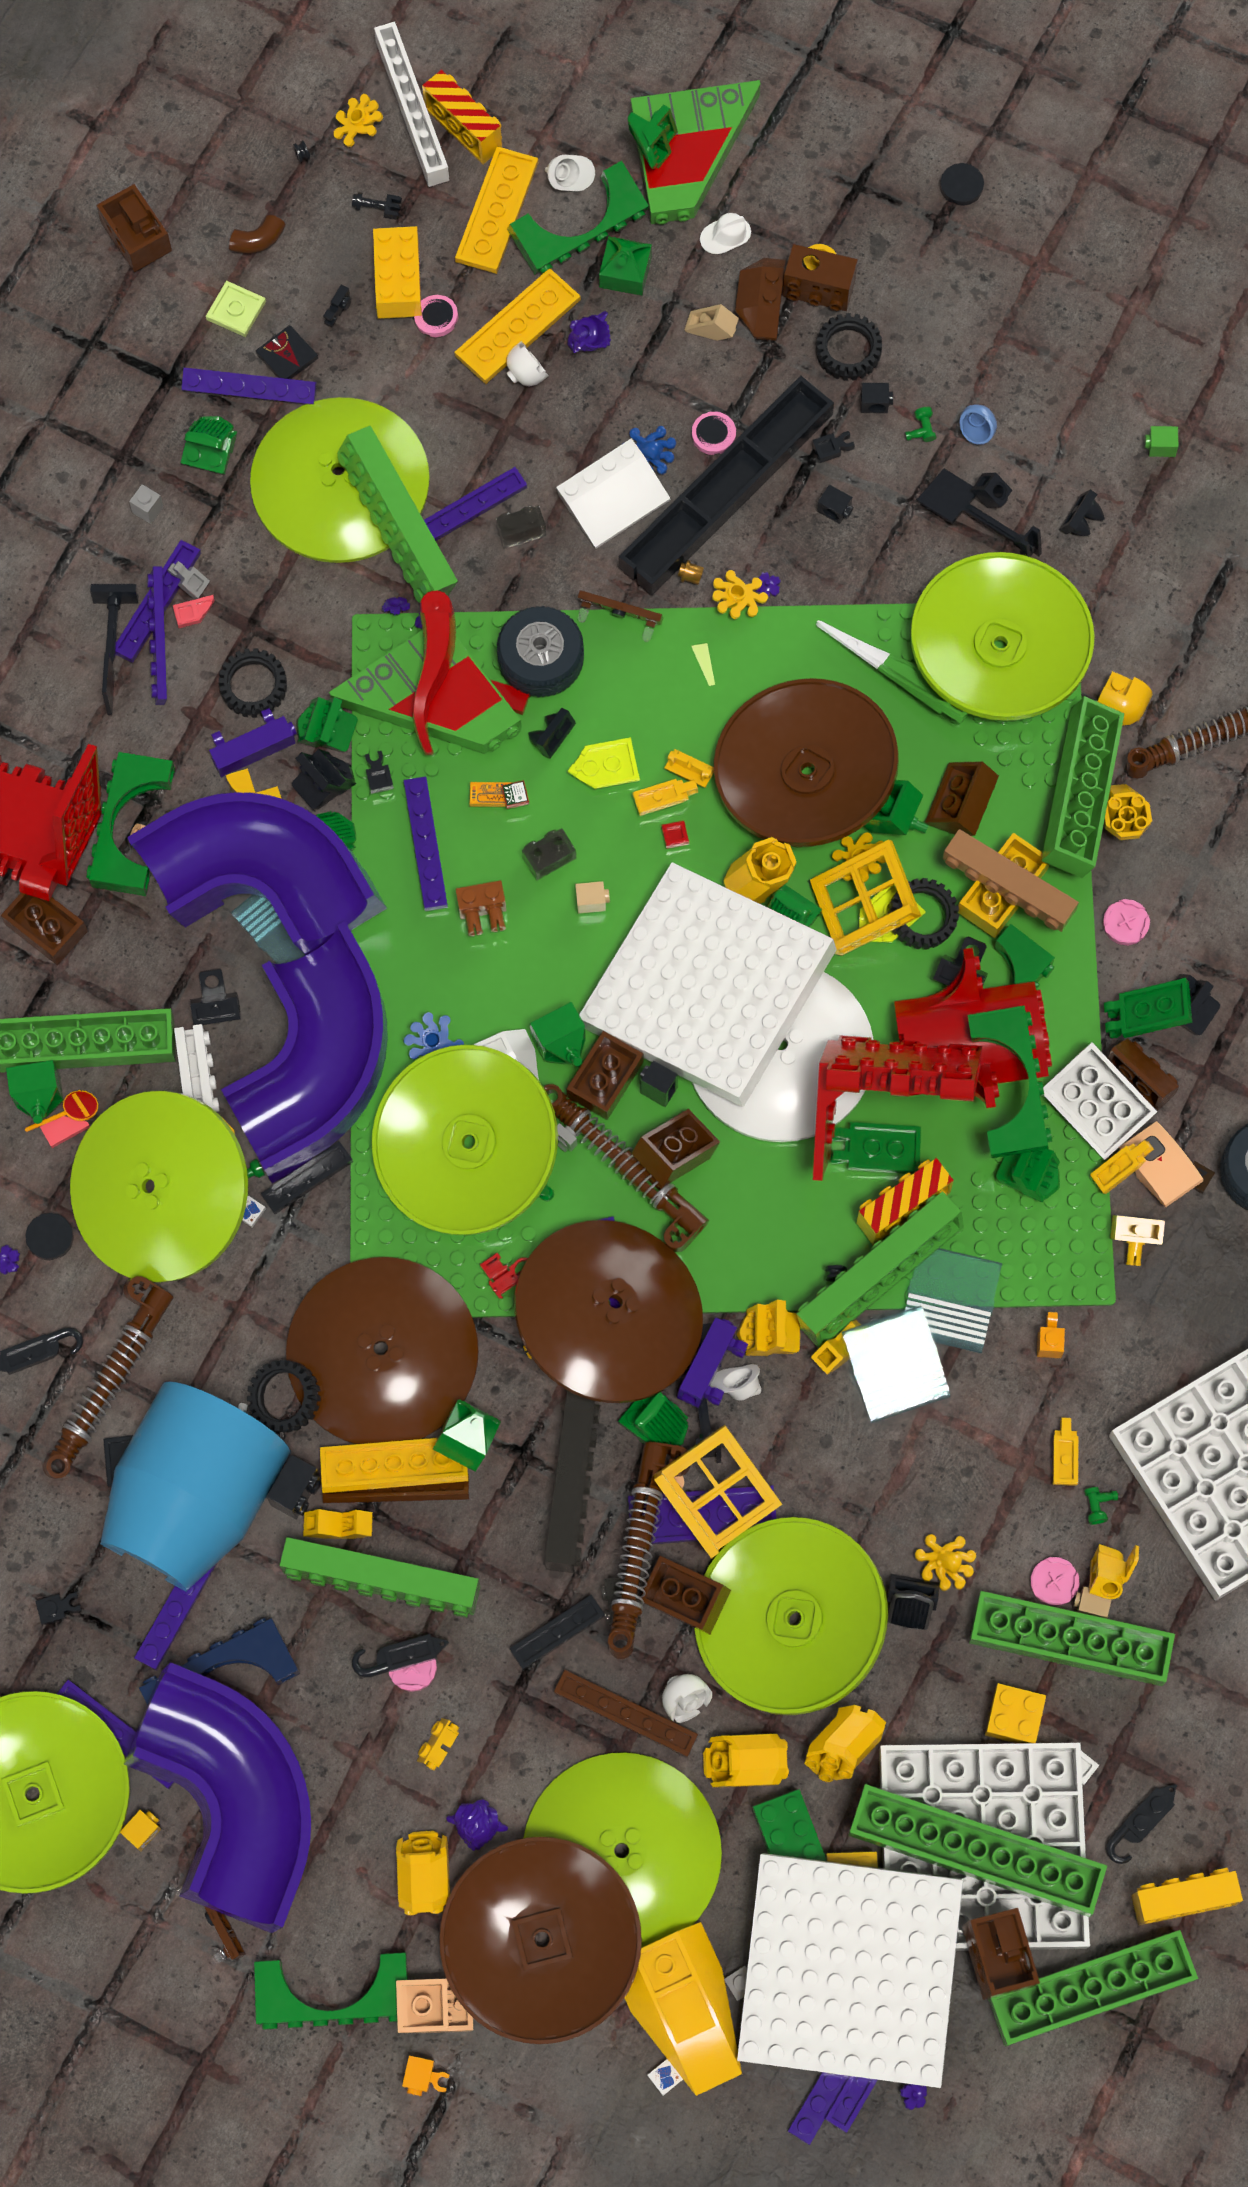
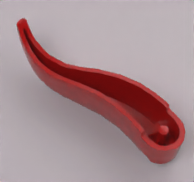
M442 591L426 593L420 603L424 656L414 696L413 723L418 741L425 755H433L434 753L428 735L427 718L430 704L450 669L456 642L454 608L450 598Z

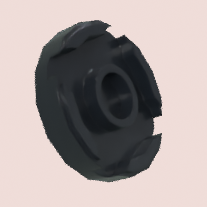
M965 163L953 164L948 167L942 174L940 182L941 193L946 200L961 206L977 201L984 187V179L981 172L971 164Z
M45 1213L34 1218L28 1225L25 1234L26 1244L31 1253L39 1259L47 1261L66 1255L71 1249L74 1240L73 1230L68 1220L55 1213Z

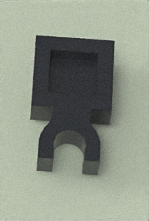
M341 284L331 300V306L323 315L326 319L324 321L326 325L333 327L337 317L342 314L343 310L349 308L352 299L350 298L348 287Z
M849 431L843 432L837 438L832 433L812 440L819 463L840 457L841 450L850 451L855 448L854 442H844V440L850 439Z
M378 751L379 758L376 761H372L370 755L365 754L367 765L371 767V769H366L371 794L394 789L389 766H382L384 761L382 751Z
M71 1593L63 1600H61L60 1594L35 1601L41 1625L44 1626L66 1619V1612H81L82 1608L80 1605L76 1607H71L70 1605L73 1599L79 1598L78 1593Z

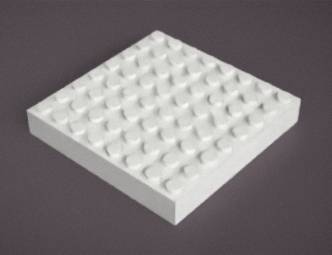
M672 862L579 1016L585 1024L586 1030L598 1036L605 1031L642 1052L645 1059L651 1062L654 1060L679 1076L744 1107L837 949L832 938Z
M1248 1349L1113 1429L1109 1435V1438L1215 1601L1248 1582Z
M1080 1743L880 1746V1789L1086 1858ZM882 1847L883 1869L963 1879L956 1951L969 1950L962 1928L964 1923L972 1919L1014 1908L1019 1909L1030 1950L1087 1949L1090 1947L1089 1918L1087 1916Z
M762 1853L760 1855L737 2061L941 2088L963 1879Z

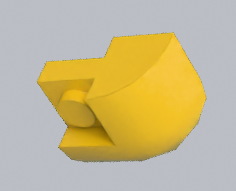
M1112 671L1097 702L1124 713L1122 726L1138 722L1141 719L1153 694L1150 687L1136 677L1131 680Z

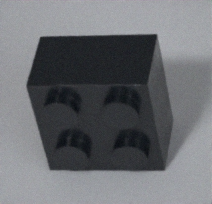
M291 1455L267 1496L270 1505L296 1520L299 1515L303 1516L309 1506L307 1502L311 1494L315 1495L322 1483L319 1481L321 1477L317 1468Z

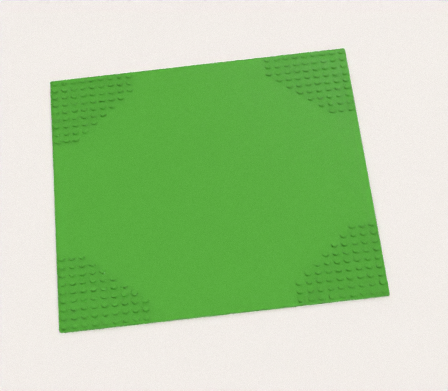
M916 604L758 606V613L754 617H750L747 614L749 607H745L740 612L738 619H733L730 616L731 608H727L726 613L723 614L718 612L717 607L646 609L663 615L662 624L655 625V628L647 626V621L625 615V618L614 616L612 611L608 609L561 610V612L566 613V615H569L574 620L582 633L584 661L580 675L569 688L561 691V693L545 697H533L530 695L524 714L516 713L521 719L522 729H520V732L515 737H508L502 741L501 745L494 751L489 750L484 754L429 736L434 753L433 755H425L415 731L352 711V714L358 719L352 736V770L356 785L352 786V822L356 832V841L353 843L356 848L352 852L366 870L387 909L352 929L351 932L366 957L380 989L387 1018L388 1042L382 1075L375 1093L366 1109L351 1127V1158L353 1163H351L350 1263L374 1257H393L410 1260L433 1270L449 1282L466 1303L472 1318L515 1317L514 1300L517 1285L502 1294L503 1299H499L489 1285V1277L480 1266V1264L497 1252L501 1257L499 1260L502 1265L510 1267L520 1258H529L541 1242L564 1227L613 1216L616 1222L636 1226L665 1243L664 1233L674 1220L664 1211L655 1209L653 1203L649 1204L650 1199L647 1196L643 1198V1193L640 1190L636 1192V1187L633 1184L629 1186V1181L626 1178L622 1180L623 1175L619 1172L615 1174L616 1169L614 1166L616 1163L608 1168L609 1163L612 1161L609 1157L601 1162L605 1155L602 1151L594 1156L598 1149L595 1145L587 1150L591 1141L587 1139L584 1143H581L584 1137L581 1133L576 1137L577 1146L572 1151L567 1150L564 1152L560 1147H557L554 1167L547 1182L548 1187L554 1191L552 1200L544 1201L539 1196L523 1214L495 1230L475 1235H452L441 1233L416 1223L400 1211L383 1189L375 1169L372 1154V1131L378 1107L389 1086L407 1066L422 1057L420 1055L416 1059L409 1057V1050L411 1048L422 1049L424 1046L414 1043L408 1046L404 1043V1037L407 1034L419 1037L418 1032L411 1031L410 1025L413 1022H419L422 1024L423 1029L427 1028L428 1025L422 1021L423 1015L427 1012L433 1014L432 1021L437 1025L439 1032L441 1030L439 1018L443 1015L449 1016L451 1021L447 1025L449 1031L448 1039L452 1042L460 1039L464 1042V1045H474L503 1031L525 1029L535 1048L540 1083L543 1087L548 1084H555L567 1095V1087L581 1065L575 1066L574 1064H557L544 1061L531 1038L530 1023L570 1002L573 1003L578 1014L581 1013L672 862L724 887L723 880L731 864L748 852L754 843L764 840L747 831L730 815L719 795L714 773L706 788L697 784L698 793L688 796L689 800L640 816L633 798V792L673 779H677V781L682 780L683 783L689 782V780L664 769L671 751L676 749L714 767L716 746L725 725L732 715L754 695L774 685L797 679L814 678L840 682L867 695L882 709L889 719L895 733L899 752V767L896 780L909 781L923 794L915 814L918 821L925 823L949 762H984L999 777L976 835L972 837L999 852L1009 837L1015 833L1043 853L1071 708L1082 699L1081 683L1065 701L1040 715L1020 720L1003 721L969 714L960 724L945 713L939 714L816 625L817 620L822 621L864 643L916 664L911 646V624ZM520 611L454 612L456 637L490 680L509 685L499 668L497 642L503 625L507 623V620L512 615ZM419 613L353 615L352 676L420 632L421 629L415 627L416 618L420 616ZM1002 640L994 642L998 648L1006 647V643ZM708 644L715 685L709 686L692 649L694 645ZM561 708H564L570 712L576 724L550 759L543 756L540 749L531 742L528 733L535 730H546L548 726L545 722V716L558 713ZM631 737L640 781L594 789L568 773L569 768L578 759L585 746ZM378 751H382L384 758L382 766H389L394 789L371 794L366 769H371V767L367 765L365 754H369L370 759L376 761L379 758ZM806 767L802 773L809 775L813 773L814 768ZM425 776L427 778L448 908L425 911L404 786V780ZM524 780L529 799L528 805L510 809L506 807H470V782L514 783ZM684 821L689 845L666 849L662 825ZM929 825L926 833L916 829L913 831L909 829L907 835L871 833L872 841L865 843L876 844L880 840H892L908 882L914 879L921 880L922 878H928V881L936 880V884L942 883L945 885L944 889L946 891L949 889L952 892L951 897L955 896L957 900L955 905L959 906V902L976 882L966 877L963 871L958 868L953 869L945 863V860H943L944 850L955 835ZM865 826L849 835L852 837L854 845L861 835L866 832L871 833ZM842 839L810 847L791 846L797 862L789 881L785 885L820 907L810 879L846 861L844 859L838 862L832 858V854L838 849L848 852V847L842 845ZM876 861V863L880 864L881 871L878 874H869V879L864 882L867 891L893 879L887 863L882 864ZM1050 865L1041 878L1079 902L1077 910L1062 932L1057 929H1050L1043 920L1038 917L1033 918L1024 911L1025 909L1019 907L997 937L993 938L959 914V920L953 933L937 947L925 950L923 947L915 949L914 945L909 947L905 945L906 941L903 940L901 942L898 938L892 943L868 942L843 956L834 954L824 970L825 973L842 983L860 1003L870 1023L873 1040L880 1041V1044L889 1045L890 1042H900L894 1001L927 997L945 989L948 985L933 979L940 961L944 955L956 959L964 939L968 936L987 945L980 962L981 970L988 973L983 989L1013 985L1012 973L1006 960L994 948L996 940L1012 924L1055 957L1053 963L1055 968L1047 978L1043 976L1038 982L1040 986L1037 990L1041 989L1044 1004V1018L1049 1037L1052 1067H1048L1049 1076L1037 1078V1082L1042 1081L1044 1087L1091 1042L1102 1052L1091 871L1081 878ZM842 878L826 886L834 908L859 896L853 878L850 881H845ZM501 880L506 902V911L502 912L506 929L500 931L497 924L498 932H492L488 914L480 916L483 933L477 936L476 929L474 928L475 936H469L466 919L460 918L456 888ZM603 881L604 889H609L610 903H606V911L578 914L575 884ZM775 892L768 896L766 901L764 903H761V905L766 906L772 899ZM925 893L913 894L915 901L926 913L909 928L922 935H931L938 932L943 927L945 920L944 909L940 902L933 896ZM862 902L837 913L844 935L859 929L860 908L863 907ZM821 912L810 928L831 938ZM971 944L966 947V949L973 948L974 956H978L979 948L976 945ZM586 1029V1041L580 1057L582 1063L599 1038L598 1035ZM782 1041L778 1050L787 1048L788 1044L786 1041ZM645 1058L644 1063L608 1120L590 1111L591 1118H598L597 1125L604 1123V1131L611 1129V1137L618 1135V1143L625 1141V1149L631 1147L632 1152L643 1135L687 1109H690L720 1141L709 1160L671 1182L678 1188V1193L709 1219L706 1227L685 1250L675 1252L684 1262L697 1285L703 1313H747V1309L756 1304L767 1305L777 1299L786 1301L788 1312H798V1309L805 1302L814 1300L817 1297V1293L823 1287H829L834 1283L826 1281L828 1272L825 1271V1268L827 1266L842 1265L846 1266L848 1271L853 1267V1263L857 1258L862 1255L865 1257L872 1251L873 1245L857 1225L858 1213L861 1210L859 1207L869 1199L874 1201L880 1197L879 1193L886 1187H895L899 1184L898 1180L905 1175L902 1173L848 1170V1163L831 1164L830 1157L823 1180H813L815 1136L792 1142H769L736 1132L718 1120L701 1101L692 1082L679 1075L678 1088L668 1105L664 1107L641 1094L640 1081L642 1078H640V1074L646 1065L650 1067L652 1063ZM1029 1079L998 1083L999 1097L995 1098L996 1107L986 1108L984 1102L976 1096L974 1097V1102L940 1099L938 1095L920 1094L906 1097L890 1095V1092L866 1090L857 1106L835 1127L849 1128L850 1122L921 1126L920 1164L928 1159L933 1161L937 1158L952 1177L954 1182L951 1192L947 1196L962 1211L964 1225L962 1230L867 1310H904L906 1307L925 1309L908 1305L907 1300L943 1309H956L908 1297L909 1293L970 1308L1114 1305L1116 1295L1113 1242L1110 1239L1112 1227L1110 1191L1104 1194L1090 1175L1105 1163L1108 1158L1104 1160L1044 1095L1040 1096L1041 1105L1046 1104L1048 1119H1044L1045 1128H1050L1052 1142H1048V1148L1055 1152L1060 1161L1058 1166L1060 1188L1042 1203L998 1181L996 1174L1004 1157L991 1158L987 1131L1002 1127L1020 1112L1028 1096ZM555 1093L548 1095L551 1103L558 1099V1095ZM576 1103L577 1107L580 1106L581 1108H585L582 1105ZM556 1118L557 1125L560 1123L563 1127H566L564 1122ZM596 1119L591 1121L593 1125H595ZM603 1125L597 1128L602 1131ZM608 1131V1132H606V1133H604V1134L608 1137L609 1134H610V1131ZM468 1136L464 1141L467 1149L475 1145V1138L473 1136ZM615 1137V1138H613V1139H611V1140L615 1143L617 1137ZM832 1141L831 1154H833V1150L845 1151V1141ZM624 1143L618 1145V1147L622 1149ZM669 1199L667 1200V1201L670 1202L676 1209H679V1207H678L677 1205H675L672 1201H670ZM678 1225L677 1228L679 1229L680 1235L683 1233L687 1237H689L690 1234L680 1225ZM673 1235V1236H672V1239H673V1242H672V1243H674V1241L681 1242L680 1235H679V1236ZM522 1261L516 1266L515 1273L522 1270L526 1261Z

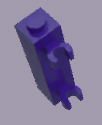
M270 708L261 711L265 725L226 743L220 731L211 734L216 747L210 749L209 752L220 777L222 778L227 774L296 744L294 735L297 732L292 722L287 723L284 716L275 720Z
M715 1317L679 1388L678 1399L697 1408L700 1407L704 1398L712 1404L719 1406L724 1391L710 1387L727 1351L729 1350L734 1355L743 1358L748 1346L746 1342L734 1339L737 1327L726 1319L720 1320Z

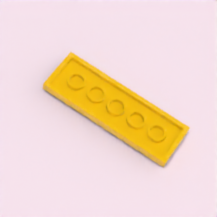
M496 147L456 253L455 262L495 274L498 273L511 238L507 229L510 223L518 219L538 165V158Z
M548 269L454 352L455 357L482 382L487 384L507 366V356L514 346L521 341L526 345V348L530 346L581 300V296L553 270Z
M437 1438L320 1447L322 1493L468 1481V1468L433 1450Z

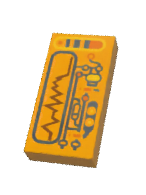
M470 782V807H506L501 785L511 782Z

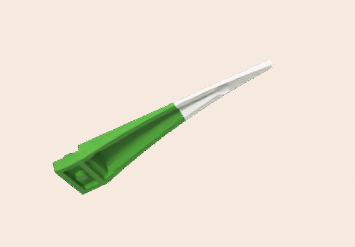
M817 620L816 625L939 714L945 713L960 724L969 715V713L954 707L940 697L924 679L917 664L882 651Z

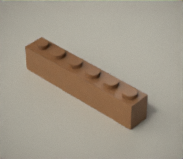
M960 829L944 850L943 860H945L949 867L953 869L958 868L970 880L981 882L988 891L999 893L1009 904L1018 905L1025 909L1026 914L1043 920L1045 925L1052 930L1057 929L1062 932L1077 910L1078 901Z

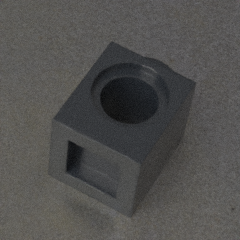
M862 383L861 413H888L889 405H893V391H889V383Z
M996 472L982 473L971 491L987 508H1001L1008 501V496L1012 489Z
M829 484L818 501L817 512L841 524L843 519H848L853 511V497Z

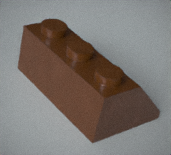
M949 762L925 823L954 835L960 829L970 836H975L999 775L984 762Z
M1127 1038L1111 1049L1108 1059L1157 1111L1177 1093L1179 1085L1175 1077L1169 1073L1166 1074L1160 1069V1064L1154 1058H1149L1145 1055L1143 1048L1137 1042H1132Z

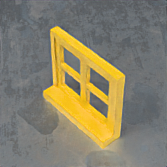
M888 839L810 879L830 936L834 940L837 949L834 954L843 956L921 916L892 840ZM884 857L893 879L867 891L859 869ZM851 874L859 896L834 908L826 886ZM895 884L903 907L878 919L870 897ZM862 902L869 924L844 935L837 913Z
M723 1425L653 1475L654 1481L710 1558L717 1555L720 1548L782 1505V1502L726 1425ZM723 1443L740 1466V1469L718 1484L700 1458ZM694 1462H697L714 1487L692 1502L674 1477ZM747 1476L764 1501L742 1516L724 1491ZM718 1495H721L738 1520L716 1535L698 1509Z

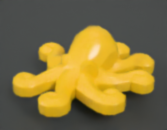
M367 94L361 95L360 103L355 98L349 99L348 105L350 107L347 118L346 113L342 110L336 114V119L344 126L334 130V137L340 140L344 134L348 133L343 142L347 147L354 145L353 138L357 133L374 136L377 132L373 126L374 122H380L383 119V114L377 111L379 104L375 100L370 101V97Z
M729 570L725 575L728 582H723L721 578L714 579L713 586L717 590L714 591L712 599L716 602L721 599L723 600L719 602L717 610L723 614L726 613L727 608H731L730 616L733 619L740 617V612L744 610L746 605L749 606L747 614L750 617L756 616L758 607L755 601L764 604L768 599V595L765 592L760 594L754 592V590L760 589L762 581L759 578H753L751 584L745 585L740 578L736 577L733 570Z
M866 832L861 835L854 845L852 837L847 836L842 839L841 843L844 847H848V852L839 849L835 850L832 858L837 862L841 859L847 861L884 841L880 840L876 844H865L870 843L873 839L871 833ZM884 857L877 860L879 863H886ZM875 861L859 869L863 881L866 882L869 879L870 873L878 874L881 871L880 864ZM851 874L844 877L843 880H852Z
M928 1535L925 1538V1544L933 1552L925 1553L923 1549H918L914 1554L917 1561H930L922 1571V1579L929 1582L933 1578L931 1571L935 1569L937 1578L940 1580L939 1587L942 1591H947L951 1586V1582L945 1573L954 1581L955 1588L961 1590L966 1582L958 1573H963L966 1578L972 1577L974 1573L972 1566L961 1565L962 1560L968 1563L974 1562L976 1559L975 1551L970 1550L967 1553L961 1551L952 1552L955 1549L964 1547L965 1539L962 1536H957L955 1542H950L941 1547L935 1543V1535Z

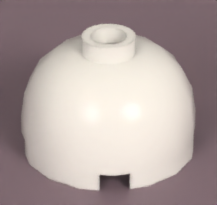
M522 341L509 352L506 363L509 368L507 375L514 383L519 381L524 386H534L549 376L535 356L526 349V345Z
M693 1674L673 1676L667 1682V1686L662 1694L663 1707L672 1721L675 1719L677 1723H682L696 1717L701 1713L697 1709L703 1703L707 1707L712 1699V1691L701 1678Z

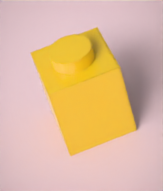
M139 1810L120 1833L139 1851H142L161 1830L157 1825L160 1820L150 1811L145 1814Z

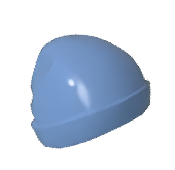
M970 405L961 413L959 420L960 429L969 442L985 444L992 439L997 429V421L988 407Z

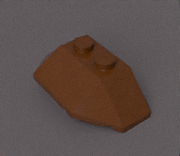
M762 258L740 270L735 313L756 339L777 341L786 260Z

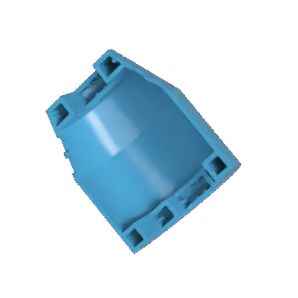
M164 1382L115 1467L100 1544L121 1556L124 1553L133 1556L167 1575L165 1578L167 1582L184 1591H188L244 1539L290 1455L289 1447L264 1424L222 1399L185 1384Z

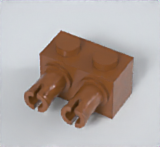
M501 880L456 888L460 918L466 919L469 936H475L474 928L476 929L477 936L483 933L480 916L488 914L492 932H498L497 924L500 931L506 929L502 913L506 911V902Z

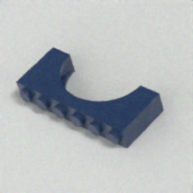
M263 1618L253 1624L254 1628L246 1632L245 1630H240L231 1636L232 1639L225 1643L220 1641L209 1647L210 1651L203 1655L200 1653L192 1655L187 1659L188 1662L181 1666L206 1676L213 1670L225 1665L237 1663L250 1664L268 1672L278 1685L300 1674L272 1618L269 1620ZM156 1676L143 1682L144 1686L139 1688L147 1705L158 1680Z

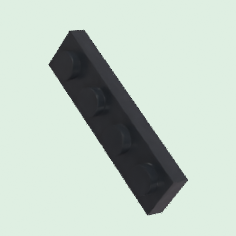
M338 1141L262 1192L261 1196L275 1215L353 1163V1159L340 1141Z
M590 1595L509 1648L522 1670H525L605 1617V1614L593 1596Z

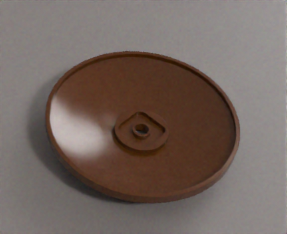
M814 678L797 679L774 685L746 701L725 725L719 737L714 756L716 785L721 800L730 815L743 828L764 840L773 837L778 842L786 843L793 847H810L831 843L849 836L866 825L877 815L888 800L894 788L899 767V752L895 733L882 709L867 695L851 686L832 680ZM806 767L814 768L813 773L809 775L803 774L802 771Z

